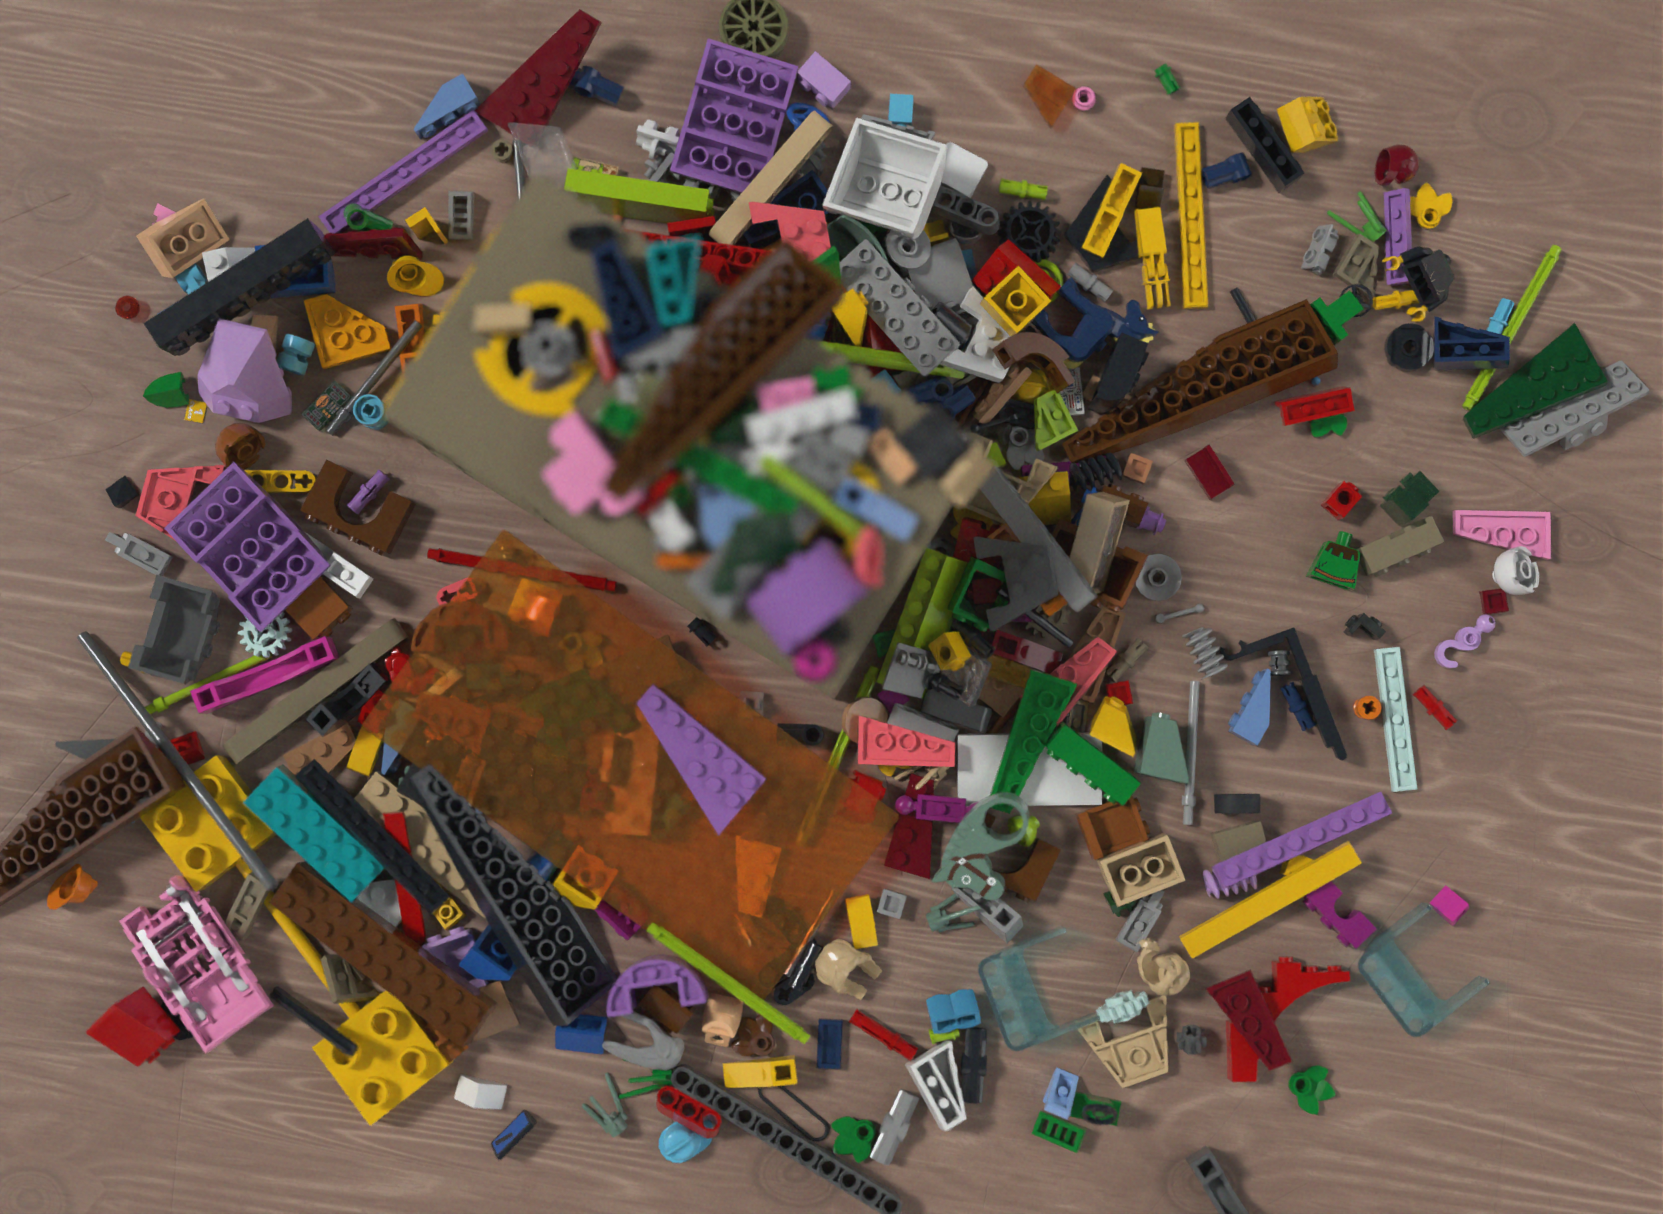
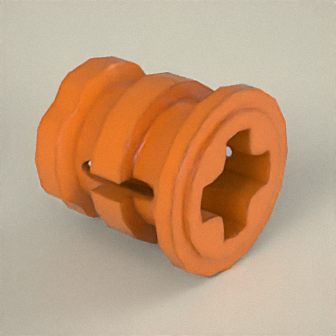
M1364 696L1354 702L1353 710L1358 718L1370 720L1378 717L1380 714L1381 703L1373 696ZM1363 704H1368L1367 707L1370 709V712H1365Z

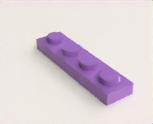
M1407 188L1384 193L1385 229L1387 230L1385 232L1386 257H1399L1400 253L1412 249L1410 190ZM1391 260L1386 261V269L1391 268ZM1403 263L1396 270L1386 271L1387 285L1396 286L1409 283L1402 269Z

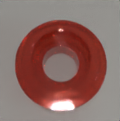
M123 296L116 302L115 310L121 318L130 320L139 314L140 304L132 296ZM129 303L130 309L124 311V305Z

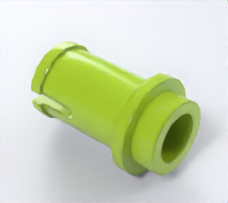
M958 1028L942 1034H935L933 1029H928L932 1044L950 1039L955 1041L957 1037H960Z

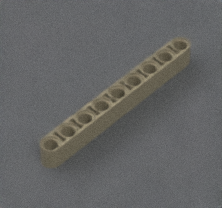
M395 618L389 620L223 744L224 749L237 766L246 762L313 712L320 703L329 700L352 683L368 664L374 663L376 665L388 656L395 646L400 647L409 639V636Z

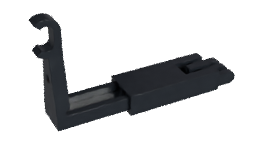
M1294 627L1247 645L1240 640L1238 643L1241 647L1240 652L1231 656L1226 655L1225 649L1220 647V654L1224 655L1225 660L1231 661L1284 642V637H1286L1302 679H1299L1324 746L1327 748L1332 747L1335 757L1339 760L1347 758V753L1317 675L1311 672Z

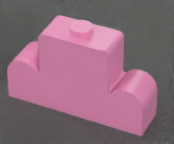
M572 411L553 428L551 433L553 444L558 449L566 450V453L543 472V475L553 487L555 497L561 503H565L573 514L587 511L600 499L601 505L607 513L618 514L628 511L647 496L641 488L620 505L601 488V483L618 457L582 411Z

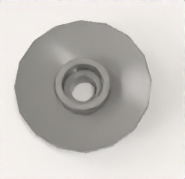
M890 230L885 244L886 250L895 264L905 269H916L926 263L930 257L931 244L924 230L916 239L907 237L905 234ZM903 245L908 248V252L903 249Z
M1149 555L1135 586L1140 594L1147 599L1154 601L1167 600L1175 595L1180 588L1182 580L1181 570L1176 561L1167 555ZM1154 574H1158L1161 577L1160 582L1153 581L1152 577Z

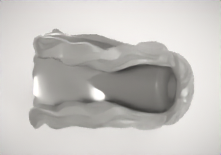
M635 1012L619 1016L647 1027L651 1032L654 1044L648 1047L633 1048L611 1041H604L602 1045L605 1050L621 1059L655 1070L672 1069L679 1063L684 1052V1042L681 1038L666 1035L654 1021Z

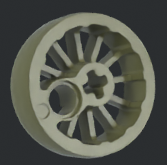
M731 0L723 9L719 19L720 40L722 43L747 51H751L753 47L754 53H756V43L760 42L766 51L757 54L776 59L788 41L789 23L787 15L777 0ZM751 6V16L748 15L744 7ZM755 6H762L760 12L756 16ZM766 10L772 11L771 14L762 18ZM737 11H741L745 19L735 15L734 13ZM775 18L780 21V23L767 24ZM732 19V20H734L735 22H737V23H739V24H741V25H727V24H728V22H730V20ZM750 27H752L753 29L758 27V31L756 32L755 30H752L750 32ZM767 30H780L781 34L778 37ZM728 32H734L731 38H728ZM764 37L776 43L770 48L765 42ZM739 38H745L748 40V44L738 46L736 41Z

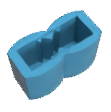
M960 989L950 995L937 994L926 1000L931 1026L935 1034L947 1033L957 1028H970L981 1023L980 1012L972 989Z

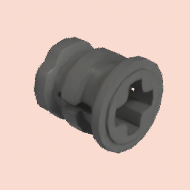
M1290 651L1268 652V656L1271 657V661H1269V667H1271L1270 676L1292 675V671L1288 669V666L1291 665V661L1288 660Z

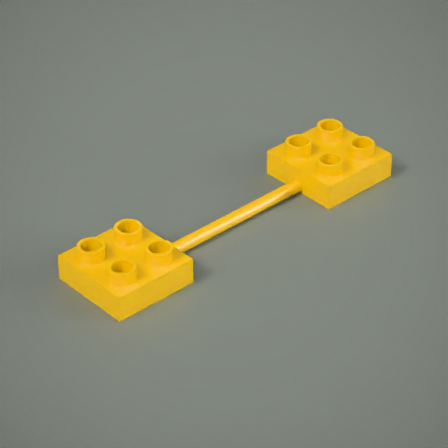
M225 755L214 756L194 772L254 852L277 835L243 803L252 791ZM184 780L183 782L186 785L184 789L140 817L195 892L205 890L235 866L245 880L248 874L253 872ZM269 891L263 904L328 989L321 963L322 956L299 925L269 903L275 895L273 891ZM384 991L362 1009L356 1002L338 1003L349 1019L336 1029L358 1045V1050L354 1056L350 1057L344 1054L325 1038L312 1047L370 1126L453 1062V1060L450 1063L447 1061L423 1029L426 1026L423 1019L387 991Z

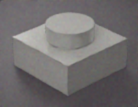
M883 888L877 912L900 919L907 895Z

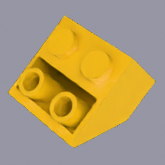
M1298 97L1277 109L1292 153H1304L1339 141L1337 128L1329 115V105L1323 97Z

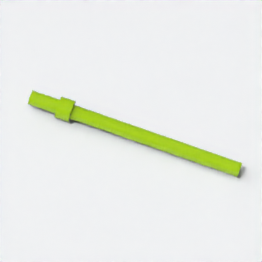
M270 652L269 658L263 657L262 654L260 657L254 655L166 697L160 696L154 699L153 703L145 706V709L149 714L167 710L169 705L191 696V690L236 675L272 658V654Z

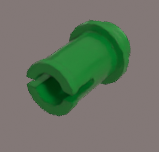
M1166 63L1154 71L1156 73L1155 78H1159L1167 96H1169L1181 87L1171 72L1172 67H1168Z

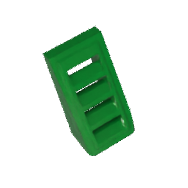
M1040 1111L1031 1134L1078 1153L1087 1128ZM1047 1119L1049 1120L1046 1132H1042L1041 1129L1044 1121ZM1054 1123L1058 1124V1128L1055 1133V1136H1052L1050 1134L1053 1129ZM1065 1127L1068 1128V1130L1063 1140L1060 1139V1136L1063 1131V1128ZM1075 1131L1077 1132V1135L1075 1137L1074 1143L1069 1142V1140L1071 1138L1072 1132Z

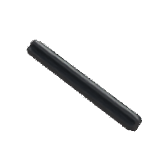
M278 986L273 988L270 997L344 1054L350 1057L355 1055V1052L358 1050L357 1044Z

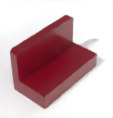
M1210 445L1205 446L1202 450L1184 460L1209 500L1235 485Z

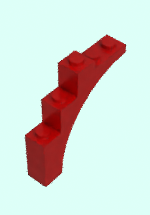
M1279 956V961H1272L1273 990H1270V986H1259L1274 1021H1276L1290 1004L1311 990L1331 983L1350 981V971L1342 969V965H1327V969H1318V966L1305 965L1303 970H1301V962L1293 960V956ZM1226 1020L1227 1077L1231 1082H1257L1259 1057L1242 1034L1235 1028L1231 1020Z

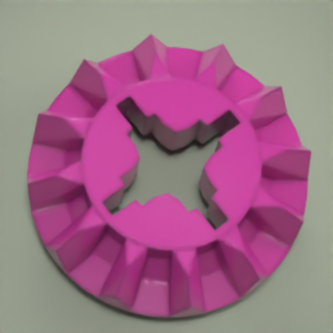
M813 638L804 641L798 646L794 654L795 669L801 677L809 681H821L828 678L835 670L837 664L834 648L822 639ZM816 648H818L819 657L827 660V663L817 664V668L812 672V663L803 658L813 656Z

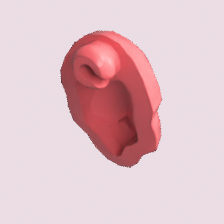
M864 527L856 544L854 567L859 580L863 584L877 587L882 581V575L879 573L882 566L881 539L877 536L873 527Z

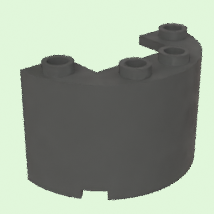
M156 575L149 597L157 600L144 644L134 646L128 668L186 684L196 679L205 658H209L212 654L213 645H211V642L220 627V622L217 621L220 598L212 590Z

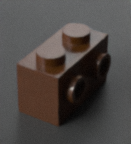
M1108 484V487L1104 485L1099 492L1130 500L1123 523L1137 528L1148 506V503L1143 501L1144 497L1135 493L1130 495L1122 493L1120 487Z

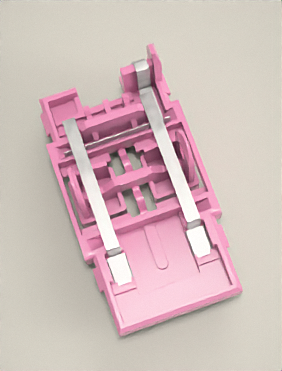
M175 875L170 879V885L167 886L166 892L159 896L161 900H172V902L152 916L145 906H139L119 922L123 926V931L130 942H133L136 946L131 951L142 966L144 976L148 982L156 988L173 1015L180 1014V1019L187 1030L191 1031L204 1053H208L274 1005L261 985L257 983L258 979L248 967L251 962L243 957L245 955L243 949L226 926L216 908L209 905L210 899L200 896V891L195 892L184 876ZM185 932L193 939L197 945L196 948L191 950L186 944V939L183 936ZM177 938L180 940L182 948L187 952L186 954L182 949L170 951L176 947L174 940ZM201 953L207 962H214L209 965L211 970L208 972L200 965L197 956ZM196 969L203 975L199 979L195 976L197 974ZM165 988H166L168 991L172 990L173 992L170 993V994H168L167 991L165 990Z

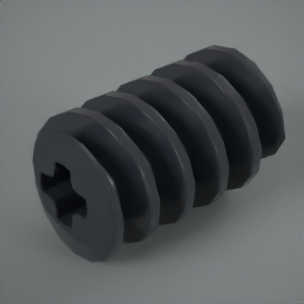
M1111 452L1107 453L1105 457L1098 455L1096 460L1093 457L1088 458L1087 463L1084 460H1080L1078 465L1075 462L1069 465V478L1076 493L1077 485H1080L1082 490L1085 491L1086 483L1088 482L1093 488L1095 487V480H1098L1101 486L1104 485V478L1106 477L1110 483H1113L1114 475L1119 480H1122V470L1119 461Z

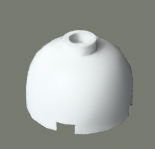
M1518 546L1503 552L1497 557L1492 575L1495 583L1506 593L1524 595L1533 593V588L1538 587V566L1536 562L1532 563L1529 558L1532 553L1526 547Z

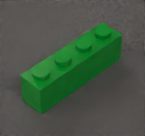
M1063 721L1045 744L1048 748L1046 752L1056 761L1060 758L1067 763L1065 767L1076 776L1079 773L1086 777L1084 781L1094 790L1099 787L1105 792L1103 796L1114 805L1118 802L1124 806L1141 784L1136 777Z

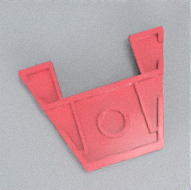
M753 201L748 202L753 224L777 219L781 239L783 240L786 237L811 259L814 260L831 248L824 211Z
M195 466L190 468L148 470L135 516L174 539L164 528L190 504L196 482L211 484L225 471L226 466Z

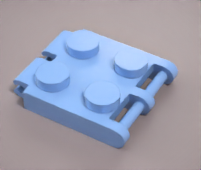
M704 484L698 485L703 539L708 538L710 548L718 547L729 535L734 519L746 517L755 507L717 486L704 487ZM722 491V493L705 495V492Z

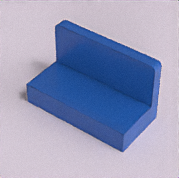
M580 1014L568 1025L556 1026L555 1048L603 1054L604 1048L602 1045L607 1028V1017Z

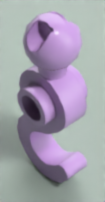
M1483 614L1477 619L1474 628H1461L1457 631L1455 640H1445L1439 643L1434 652L1437 663L1444 668L1457 667L1458 663L1456 661H1450L1445 658L1444 652L1446 648L1450 647L1462 651L1476 649L1481 642L1480 634L1489 633L1495 628L1494 618L1488 614Z

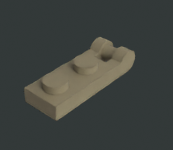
M253 872L248 874L225 921L229 930L237 933V937L242 940L247 939L250 935L252 926L269 893Z

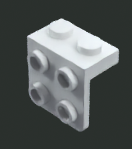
M948 142L946 144L948 149L941 186L971 198L987 169L988 163L986 160L958 145Z

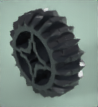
M1031 201L1027 202L1026 207H1024L1022 202H1019L1018 210L1011 206L1009 209L1010 214L1006 212L1003 214L1005 221L999 222L1002 229L998 230L997 235L1003 237L999 240V245H1002L1009 239L1031 260L1034 258L1036 263L1039 264L1041 263V256L1046 260L1049 259V252L1055 253L1056 248L1054 245H1059L1060 239L1057 237L1061 235L1062 231L1055 229L1059 227L1060 221H1052L1056 214L1051 213L1048 215V206L1041 210L1040 202H1037L1035 207H1032ZM1026 216L1035 217L1039 220L1031 222L1027 220ZM1016 221L1020 233L1013 240L1010 229L1011 225ZM1046 226L1048 241L1043 245L1039 232ZM1026 229H1029V231L1030 229L1034 231L1032 237H1030V235L1024 236ZM1029 244L1033 247V250L1024 249L1020 246Z

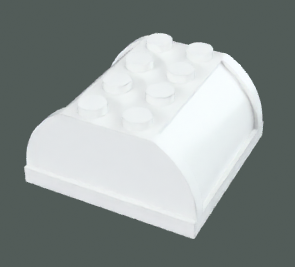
M856 118L823 202V208L829 213L846 215L916 239L925 227L941 185L948 149L947 145Z

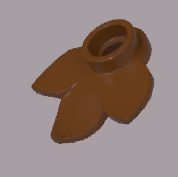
M760 1014L756 1020L741 1017L737 1030L739 1038L731 1044L732 1049L742 1056H751L755 1053L759 1056L769 1055L775 1048V1039L771 1035L773 1023ZM761 1039H764L766 1041V1046L764 1048H761L759 1046V1041Z

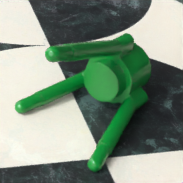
M652 1069V1076L630 1078L628 1080L629 1083L653 1081L655 1085L620 1094L618 1096L619 1099L672 1085V1069Z

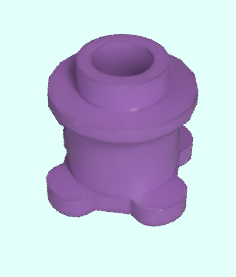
M1147 506L1137 529H1147L1152 531L1153 535L1157 531L1161 533L1166 523V519L1163 518L1164 513L1158 514L1150 511V507Z

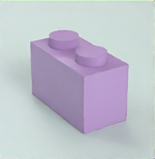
M816 51L797 71L799 86L806 92L810 90L814 93L816 100L824 107L828 105L833 109L851 89V81Z

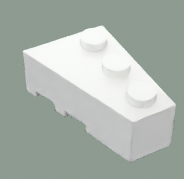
M948 1040L939 1043L905 1064L937 1125L944 1131L966 1120L961 1088L959 1087L957 1067L952 1051V1041Z

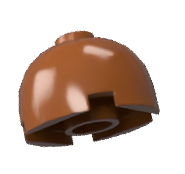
M234 423L225 427L218 435L215 443L216 455L227 468L235 462L243 470L251 467L260 458V455L257 454L260 448H265V438L254 427L245 423Z

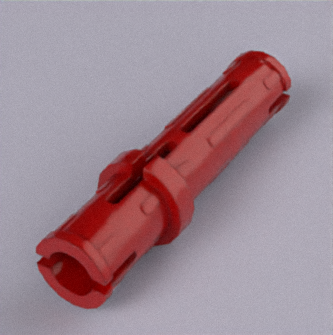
M858 1009L855 1010L849 1020V1023H852L886 1045L888 1050H894L909 1061L912 1060L918 1050V1047L901 1038V1034L888 1030Z

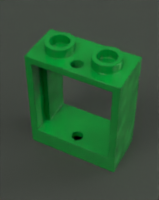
M970 557L947 609L953 612V618L964 623L966 619L975 622L973 627L986 632L989 628L988 618L985 620L958 607L975 570L1003 581V586L1007 588L1005 572L974 557ZM998 594L992 608L1007 606L1008 601Z

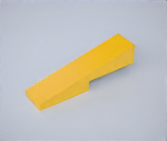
M1123 163L1118 165L1081 247L1082 249L1101 258L1104 257L1142 175L1141 172Z

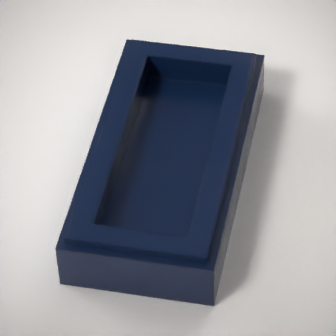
M819 1018L816 1068L841 1069L843 1019Z

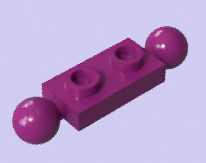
M918 794L917 801H913L909 796H900L895 802V808L902 815L916 811V819L959 823L966 813L979 802L966 806V798Z

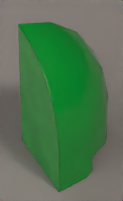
M182 372L167 374L157 378L149 384L143 394V397L148 402L160 407L171 408L189 405V394H185L182 383L186 382Z

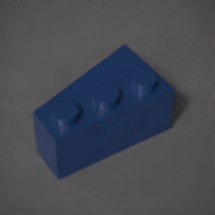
M1434 317V370L1508 368L1510 361V337L1483 329L1477 330L1464 326L1461 323H1452L1442 320V318Z

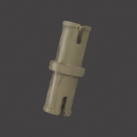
M1137 638L1126 652H1121L1118 655L1119 659L1105 671V674L1109 678L1111 677L1112 681L1116 683L1129 668L1132 669L1135 666V661L1149 649L1145 643H1141L1142 640Z

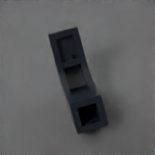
M370 663L341 693L330 700L320 703L306 720L322 737L326 736L357 716L365 703L389 679L374 663Z

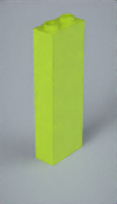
M570 168L567 170L564 189L575 193L578 196L577 200L586 205L589 202L601 210V214L620 215L622 217L660 223L714 216V199L710 198L709 189Z

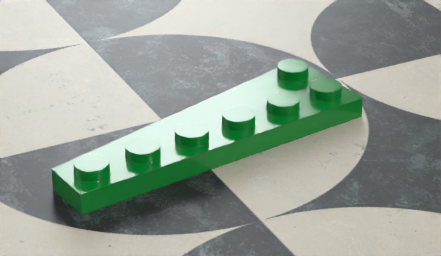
M1030 669L989 796L1000 792H1009L1020 796L1026 780L1031 775L1035 767L1034 765L1043 752L1049 736L1054 731L1060 715L1065 710L1076 689L1077 683ZM997 803L990 808L1010 814L1014 806L1008 803Z

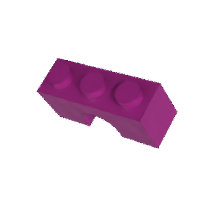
M1332 881L1303 896L1305 899L1303 904L1311 912L1316 910L1321 916L1320 922L1329 930L1333 928L1338 934L1337 940L1346 948L1350 946L1357 949L1377 929L1358 910L1354 909L1349 915L1342 918L1336 914L1334 905L1343 893Z

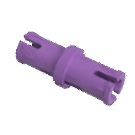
M378 469L366 485L362 484L360 486L361 490L348 502L347 506L356 514H359L371 499L374 500L377 497L378 491L390 478Z

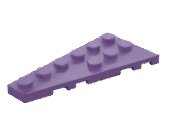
M653 684L638 701L637 705L719 835L763 784L766 777Z

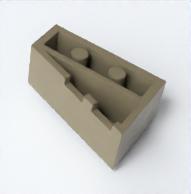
M1429 516L1356 550L1360 551L1359 561L1366 576L1374 573L1375 577L1389 572L1387 567L1393 564L1400 567L1409 563V557L1417 554L1419 558L1431 553L1430 548L1443 543L1444 540L1433 517Z

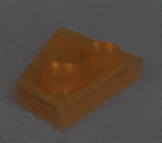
M1037 64L1023 85L1050 128L1054 126L1076 90L1075 87Z

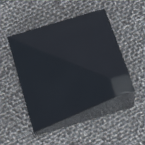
M123 476L105 489L112 504L119 509L139 496V493L126 476Z

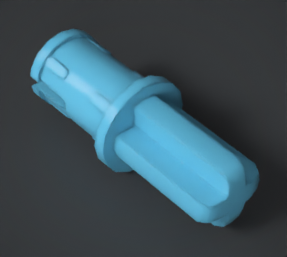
M1506 298L1500 300L1493 317L1489 318L1490 324L1486 331L1501 334L1503 328L1508 325L1506 322L1514 307L1513 301Z

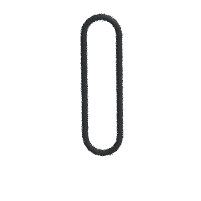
M783 1085L778 1087L823 1123L825 1133L822 1137L814 1138L763 1096L762 1087L758 1088L759 1097L807 1138L819 1142L827 1137L829 1127L826 1121Z

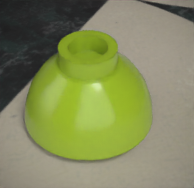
M1022 815L1008 819L1010 834L1018 831L1023 825ZM1031 815L1029 817L1026 833L1017 842L1021 846L1029 847L1036 838L1037 828L1040 827V823L1035 816Z

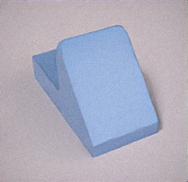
M1056 1067L1043 1098V1102L1046 1103L1044 1110L1067 1119L1071 1113L1079 1076Z

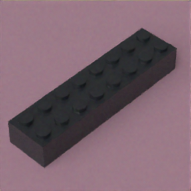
M307 218L143 324L158 348L174 356H181L187 353L195 343L206 341L210 334L214 332L219 319L231 321L237 316L242 317L251 311V307L256 304L265 303L271 298L270 295L276 291L287 289L292 281L298 277L303 278L307 276L315 266L326 264L331 260V256L336 253L321 229Z

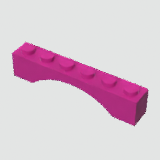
M324 636L268 663L208 683L190 692L198 713L209 714L325 667L337 660L339 654L333 639Z

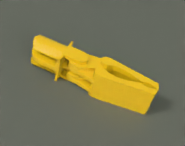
M1161 207L1136 209L1137 244L1139 258L1143 259L1144 265L1142 266V285H1145L1147 310L1153 309V306L1156 309L1162 308L1163 304L1165 307H1171L1168 287L1170 279L1167 264L1164 263V254L1167 253Z

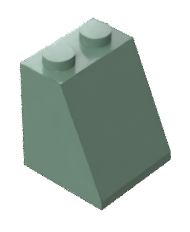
M1158 712L1152 713V716L1145 717L1133 773L1188 784L1189 777L1176 721L1170 720L1171 715Z

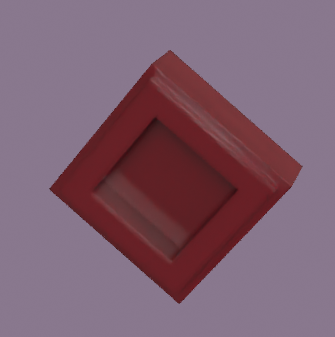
M1501 588L1479 592L1483 614L1509 611L1506 592Z

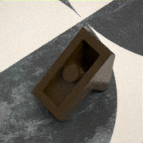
M1141 167L1140 172L1142 175L1138 181L1134 215L1136 209L1160 207L1164 193L1162 186L1165 170Z

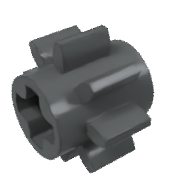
M1189 1024L1182 1026V1032H1177L1176 1041L1179 1042L1178 1049H1183L1188 1055L1200 1054L1201 1047H1207L1205 1030H1201L1197 1025Z

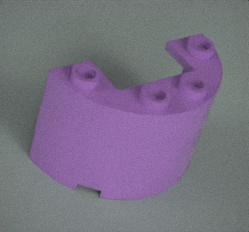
M822 538L810 547L812 550L804 557L801 553L788 562L790 567L783 573L779 570L766 579L769 583L762 590L757 588L746 597L749 601L746 607L784 656L870 591L859 580L856 572L831 540L825 542Z
M671 955L648 956L632 964L618 978L609 995L607 1017L632 1014V1008L637 1007L635 992L637 987L678 982L681 1006L706 1003L709 997L708 989L700 973L687 961Z

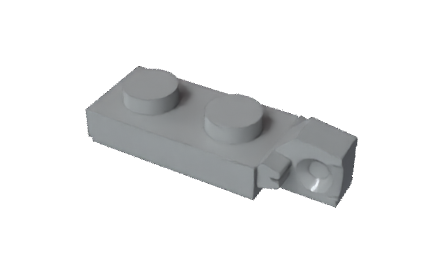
M109 532L105 541L117 546L114 552L118 553V556L155 575L163 576L173 559V556L131 534L124 533L120 537L115 533Z
M1163 890L1139 898L1116 937L1118 942L1135 952L1139 951L1141 948L1139 942L1142 939H1146L1162 912L1161 908L1163 905L1159 901L1165 893Z

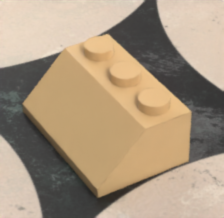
M1164 833L1151 837L1148 841L1136 843L1097 859L1104 881L1117 907L1185 881L1170 839Z

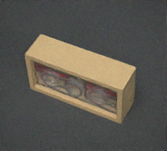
M1105 492L1087 494L1070 555V560L1096 594L1105 590L1130 501Z

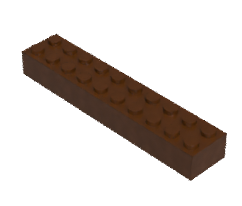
M307 861L296 863L269 902L462 1048L472 1042L498 1004L356 898L353 902H350Z

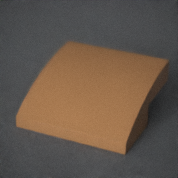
M502 980L478 988L498 1004L474 1037V1042L520 1024Z

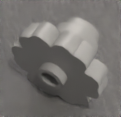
M551 322L537 324L534 327V333L529 332L524 335L521 349L526 355L523 361L533 373L543 372L547 378L560 376L564 371V367L573 365L577 353L575 348L571 346L574 338L564 326L555 328ZM547 347H553L549 352H545Z

